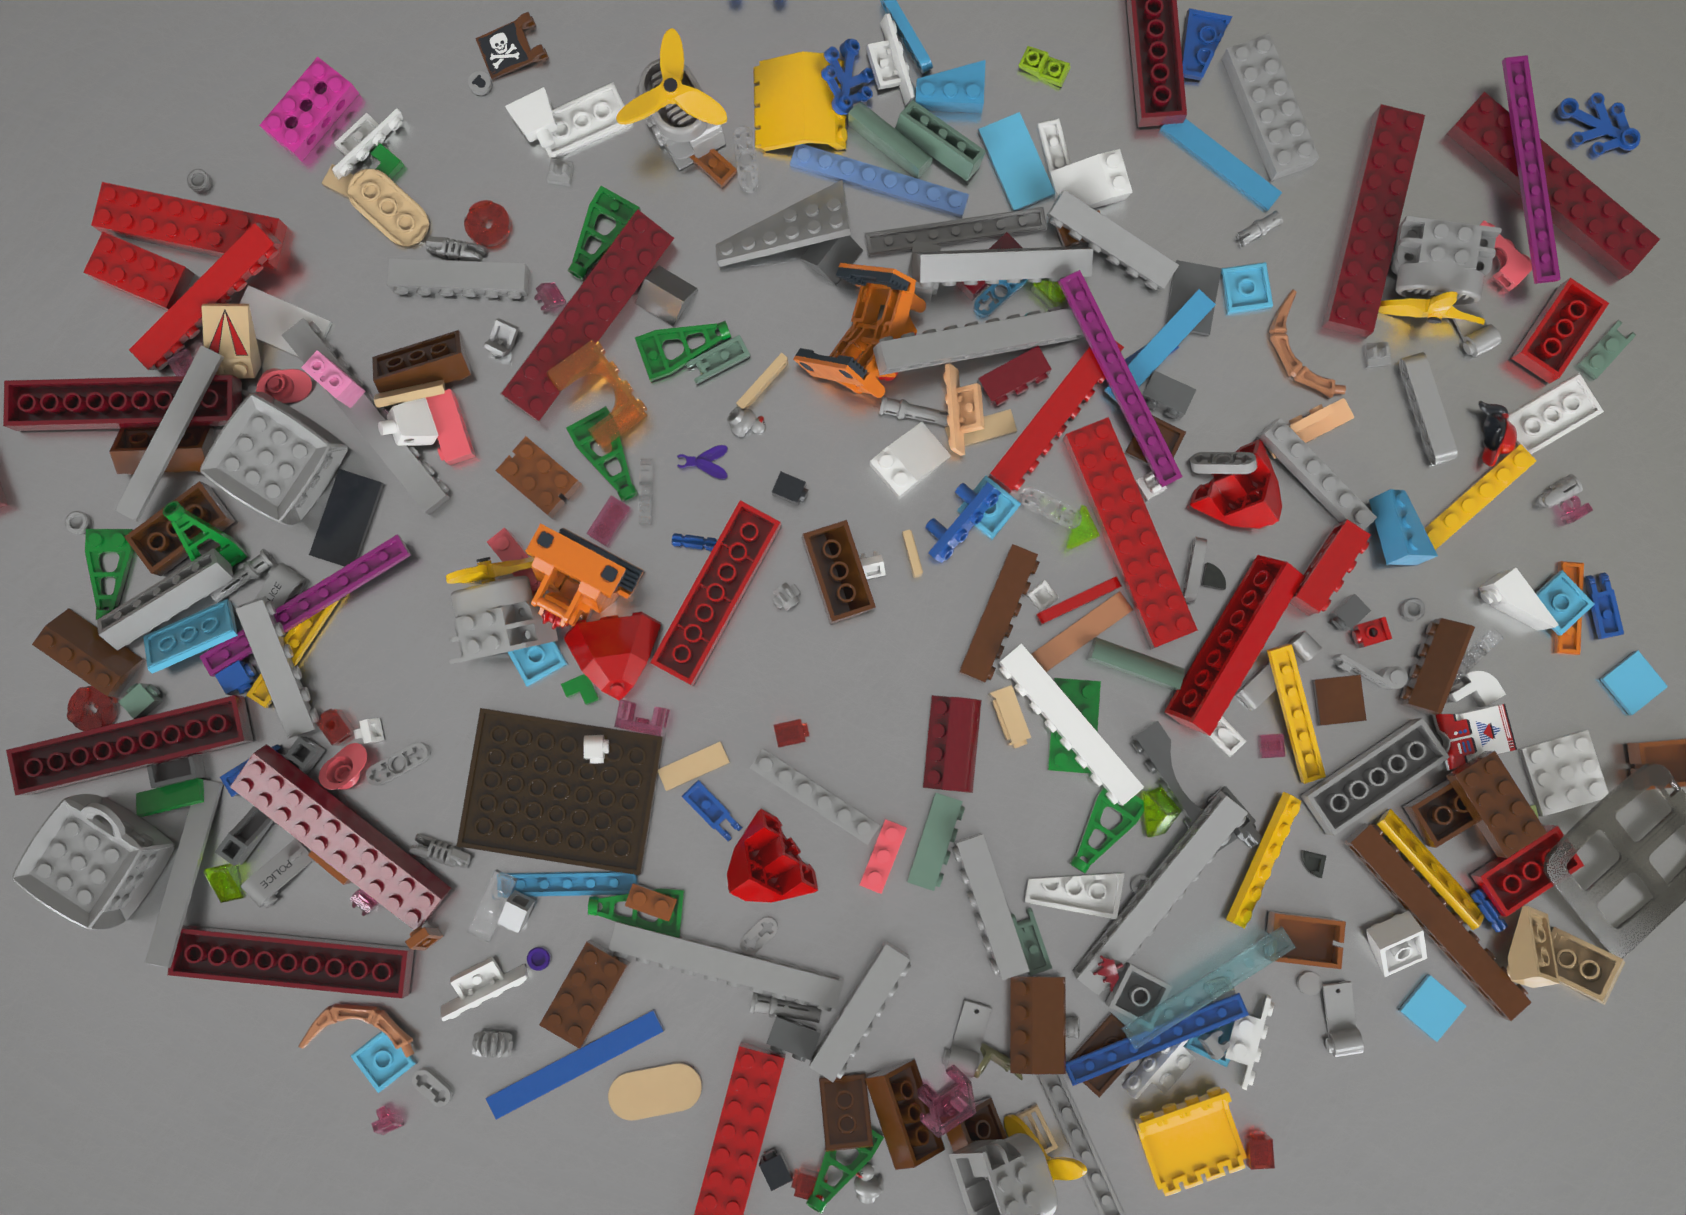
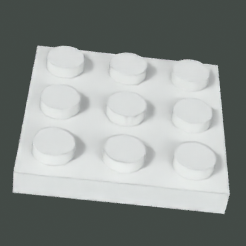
M1583 730L1519 749L1540 816H1547L1610 797L1589 730Z

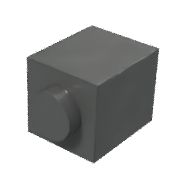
M1356 594L1348 596L1329 615L1333 618L1332 623L1338 629L1348 631L1355 627L1371 610Z

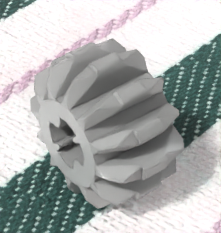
M496 1031L476 1032L472 1040L473 1054L478 1057H508L511 1055L513 1047L512 1035L507 1032Z

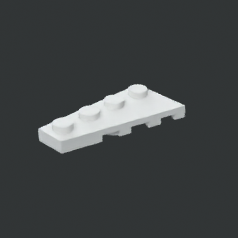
M1125 873L1029 878L1027 880L1024 902L1116 919Z

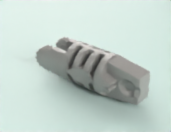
M429 236L426 241L428 253L457 261L482 262V256L487 251L486 247L480 244L462 242L461 240L456 241V239L450 240L447 237Z
M417 834L415 841L427 846L428 849L418 845H411L409 849L411 854L431 859L450 867L455 865L467 868L471 858L470 854L461 851V848L457 846H451L448 843L437 841L422 834Z

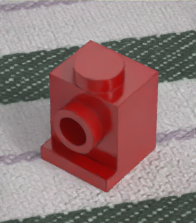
M1386 617L1361 623L1353 627V640L1359 645V648L1392 639ZM1371 628L1374 631V637L1369 635V630Z

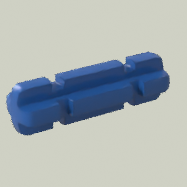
M674 533L671 542L673 546L681 547L684 545L686 548H706V550L712 551L717 540L711 537L704 539L703 536H683L682 534Z
M1482 889L1472 892L1470 897L1475 903L1479 904L1478 908L1488 922L1492 923L1491 926L1495 932H1501L1508 927L1507 923L1503 918L1499 917L1500 913L1490 899H1486L1487 895Z

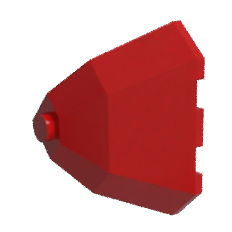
M1261 439L1244 445L1236 451L1250 452L1256 456L1257 469L1249 474H1211L1213 479L1207 484H1200L1193 492L1190 503L1192 508L1230 526L1262 528L1267 525L1271 526L1280 519L1282 501L1279 482Z
M643 612L632 613V616L619 617L618 615L600 617V620L591 622L579 620L564 635V640L581 671L602 692L621 701L634 687L645 668L661 622Z
M763 809L756 813L733 850L727 871L729 893L744 901L770 903L815 893L818 891L814 869L810 864L807 865L798 855L801 851L791 837L787 839L781 831V826L783 825L779 819Z

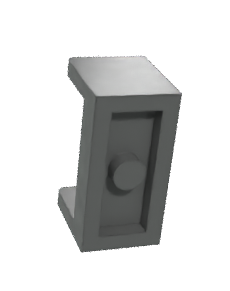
M190 755L188 758L162 764L147 765L151 788H160L196 778H207L202 755Z

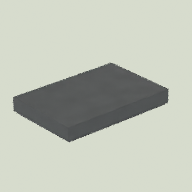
M1176 260L1175 263L1179 266L1172 278L1165 324L1198 289L1216 303L1221 268ZM1215 306L1190 333L1210 335Z

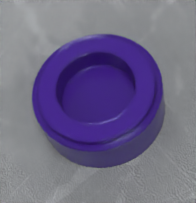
M542 946L531 949L527 955L529 967L536 971L545 969L551 962L549 950Z

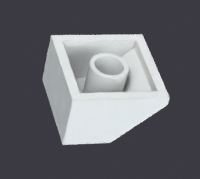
M1409 910L1402 914H1396L1391 919L1374 924L1366 929L1368 943L1384 977L1427 959L1423 930Z

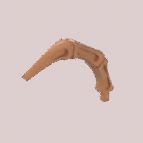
M1292 289L1272 321L1269 329L1270 341L1275 347L1289 377L1292 376L1294 381L1307 385L1329 398H1332L1334 394L1344 395L1346 391L1345 385H1335L1334 379L1319 376L1306 366H1302L1303 363L1295 357L1290 348L1289 338L1286 334V321L1297 293Z
M337 1003L333 1006H328L320 1013L298 1046L304 1049L328 1025L335 1024L337 1021L358 1019L367 1024H372L385 1033L396 1049L402 1048L406 1058L415 1054L410 1044L413 1038L405 1033L385 1010H380L378 1006Z

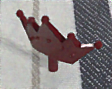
M1100 955V959H1103V961L1098 963V966L1102 967L1093 972V975L1105 976L1103 982L1110 983L1109 990L1112 992L1119 979L1117 969L1123 967V964L1115 965V961L1112 958Z

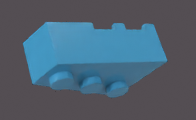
M986 60L918 78L916 80L915 102L928 111L982 113Z
M1390 489L1369 499L1372 513L1377 517L1375 524L1386 564L1416 566L1438 556L1405 490Z

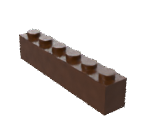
M1011 545L958 673L981 683H985L987 679H992L996 669L992 666L995 658L1000 659L1005 647L1001 643L1004 636L1009 637L1013 625L1010 624L1013 615L1017 617L1021 609L1020 597L1022 594H1027L1031 585L1027 580L1030 573L1035 574L1040 563L1036 560L1038 554L1017 545Z

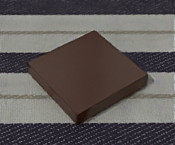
M1153 416L1174 458L1186 431ZM1133 434L1124 454L1149 465Z
M1361 675L1313 680L1319 726L1367 721Z

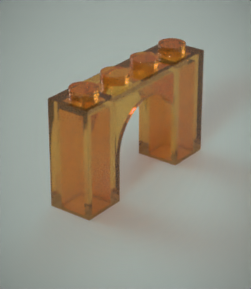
M591 340L550 369L546 375L559 392L579 378L587 375L600 376L610 383L615 393L614 407L609 415L587 430L602 449L647 417L645 413L647 408L640 399L636 400L631 394L634 390L628 381H622L618 376L620 370L613 361L608 362L604 354H606V351L599 342L595 344Z

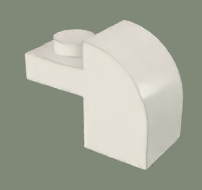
M1472 671L1459 675L1462 681L1452 685L1447 700L1449 703L1457 702L1471 694L1478 707H1483L1503 697L1506 693L1493 675L1484 671Z

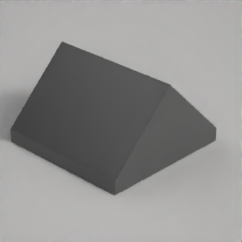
M848 235L810 245L800 257V260L836 286L841 278L836 276L840 263L854 264L863 252V249Z
M658 266L644 278L635 304L675 327L698 289L663 267Z

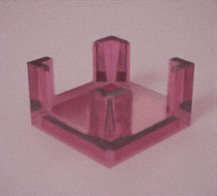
M620 699L614 727L665 737L671 710L655 707L650 725L649 719L636 717L635 721H633L636 703Z
M955 1065L946 1069V1074L955 1083L941 1093L937 1094L927 1084L917 1089L918 1098L930 1108V1114L925 1115L923 1112L920 1114L921 1122L938 1138L976 1114L972 1083Z

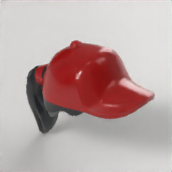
M1479 401L1480 409L1488 415L1484 422L1485 439L1483 445L1485 449L1482 460L1486 465L1492 467L1495 465L1500 454H1508L1514 450L1517 441V431L1508 420L1509 415L1506 407Z

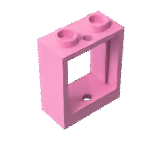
M318 350L301 367L331 395L349 408L366 392Z

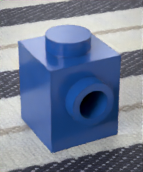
M238 660L215 674V677L226 695L243 694L249 691L252 687L251 685L255 683L256 678L254 675L256 671L249 662Z

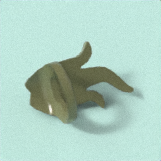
M986 1043L981 1044L980 1050L983 1060L974 1074L975 1078L981 1076L990 1060L1001 1066L1006 1072L1010 1070V1058ZM1014 1073L1017 1078L1023 1079L1022 1074Z

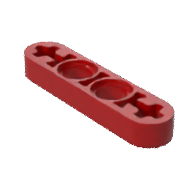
M1117 576L1036 615L1042 625L1122 587Z

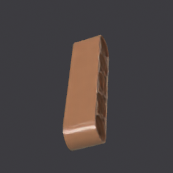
M1119 591L1031 653V655L1047 672L1133 611V608Z

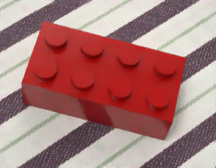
M102 232L83 272L94 280L166 311L187 292L195 275L183 265L106 232Z
M1569 278L1560 284L1511 359L1549 384L1559 379L1609 305V302L1574 279Z
M1348 519L1335 525L1303 573L1305 577L1292 597L1290 604L1308 616L1318 614L1320 611L1324 612L1332 601L1329 599L1332 593H1337L1344 584L1342 578L1346 572L1350 573L1356 566L1357 562L1355 559L1358 554H1363L1370 543L1367 540L1371 534Z
M1558 825L1544 826L1547 832L1545 835L1508 858L1497 857L1471 874L1479 889L1485 892L1487 895L1486 899H1490L1500 913V916H1509L1585 866Z

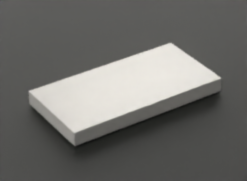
M614 82L553 109L558 129L550 133L554 143L545 147L549 158H560L633 124H619L616 120L617 114L624 107V103Z
M249 285L239 303L249 304L256 339L296 357L299 356L282 337V334L304 318L309 323L313 321L321 330V333L318 335L325 340L332 325V322Z
M1578 373L1508 414V420L1517 431L1516 447L1522 444L1530 454H1533L1604 411L1581 374Z

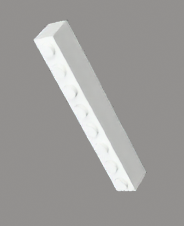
M1022 643L999 662L1001 665L999 668L1000 672L1007 679L1010 677L1016 683L1014 686L1016 691L1022 697L1026 695L1030 699L1031 703L1029 705L1037 715L1041 713L1047 719L1044 722L1053 733L1055 731L1059 733L1062 737L1060 739L1062 745L1068 751L1072 749L1076 753L1077 757H1075V760L1083 769L1087 767L1093 773L1090 776L1091 779L1099 787L1101 785L1104 786L1108 791L1105 795L1114 805L1118 803L1123 806L1144 788Z

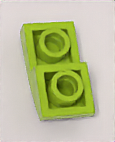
M1027 46L1018 65L1019 68L1031 75L1059 87H1062L1071 68L1070 63L1049 57L1048 52Z

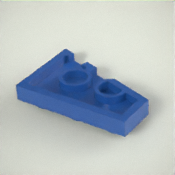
M1188 9L1182 46L1184 78L1201 80L1204 77L1214 52L1233 16Z

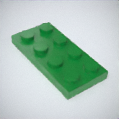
M1054 678V682L1098 732L1101 681ZM1050 730L1047 770L1093 774L1087 767L1083 769L1075 760L1077 755L1072 749L1068 751L1060 742L1062 737L1057 731L1053 733Z

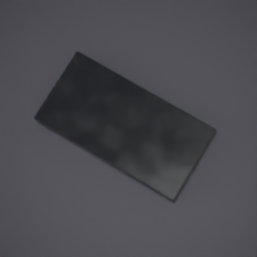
M339 469L309 555L344 567L358 559L384 483Z

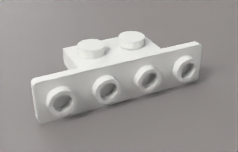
M887 13L880 22L885 41L867 44L866 51L878 90L899 86L904 104L907 106L914 100L916 88L911 83L909 77V65L903 58V46L898 41L896 35V23L892 20L890 13Z
M398 108L380 124L366 113L334 143L345 155L332 169L338 180L343 176H348L356 163L365 160L372 148L378 146L379 143L382 144L388 133L397 130L401 126L403 116Z
M492 956L451 977L450 983L459 997L441 1006V1019L446 1021L456 1018L463 1011L478 1007L483 1001L491 997H497L503 991L513 986L521 985L528 978L525 964L503 974Z
M1268 995L1265 996L1260 1018L1248 1015L1234 1021L1229 1039L1230 1047L1226 1050L1225 1058L1247 1065L1241 1084L1242 1089L1247 1090L1248 1084L1253 1085L1256 1072L1252 1071L1254 1061L1259 1062L1262 1049L1258 1048L1260 1039L1265 1040L1268 1026L1264 1025L1267 1016L1271 1017L1275 1004L1271 1002L1272 997Z
M1188 1040L1147 1056L1124 1082L1122 1087L1134 1099H1138L1151 1083L1156 1085L1163 1093H1166L1196 1059L1183 1047Z

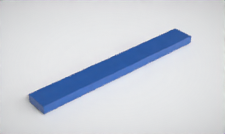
M1237 993L1152 1027V1029H1147L1066 1062V1071L1072 1086L1246 1017L1249 1013L1240 993Z
M652 1010L485 1099L497 1120L664 1032V1028L655 1011Z

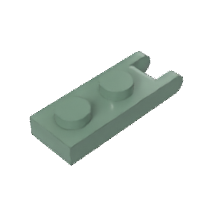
M1617 320L1577 364L1593 380L1603 373L1636 336L1634 332H1631L1627 337L1622 335L1617 330L1622 324L1620 320Z
M738 335L688 361L686 366L691 368L697 365L701 375L696 377L694 381L696 384H699L749 358L751 355L741 336Z
M1028 908V919L1016 922L1015 915L1011 914L1029 968V975L1032 976L1052 969V965L1032 908Z

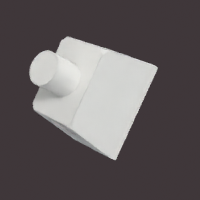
M544 87L505 106L511 118L529 142L538 139L543 148L554 143L550 133L557 130L558 126L550 99Z
M426 398L393 406L387 415L388 420L378 422L380 434H393L395 443L398 446L433 445L439 436Z

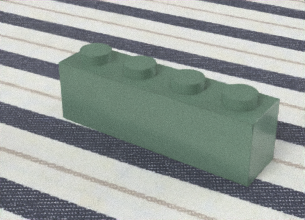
M912 100L899 115L895 129L957 175L968 181L979 169L986 151L917 102Z
M935 792L907 883L932 891L935 890L936 886L940 887L944 875L940 871L943 864L947 865L951 854L947 849L950 842L954 843L958 829L954 827L957 819H962L965 807L961 806L963 801Z

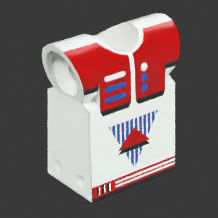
M1505 704L1491 705L1458 714L1433 715L1436 731L1443 740L1444 750L1449 755V758L1445 760L1447 771L1462 766L1484 751H1496L1497 754L1517 750Z

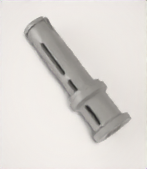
M887 395L882 396L879 415L885 413L897 416L898 419L907 417L947 426V415H949L948 411L907 403L905 399L900 401L887 398Z
M262 549L257 557L251 561L247 560L243 564V568L233 575V580L213 591L210 596L215 602H221L222 599L252 578L258 579L261 577V573L276 564V561L267 550ZM239 579V581L236 582L234 585H232L228 589H225L228 585L233 583L235 580Z
M753 992L749 1013L768 1014L771 1018L779 1015L819 1023L822 1010L815 1007L778 1001V998L773 996L772 998L758 996L757 993Z

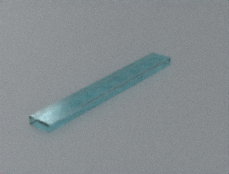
M1279 927L1121 1029L1136 1050L1296 947L1284 928Z

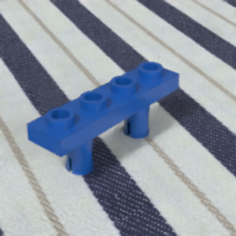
M989 482L978 494L965 483L957 487L955 493L968 506L949 529L945 528L935 518H932L926 524L925 528L938 539V542L928 552L934 559L941 563L949 559L958 543L963 542L967 538L969 530L983 519V514L986 510L996 504L1001 492Z

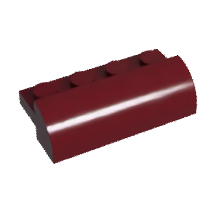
M932 695L923 788L973 793L982 700Z

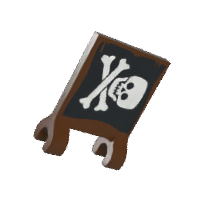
M529 12L523 13L511 23L475 38L492 80L532 62L543 61L549 58L542 44L535 46L532 50L523 29H530L536 26Z

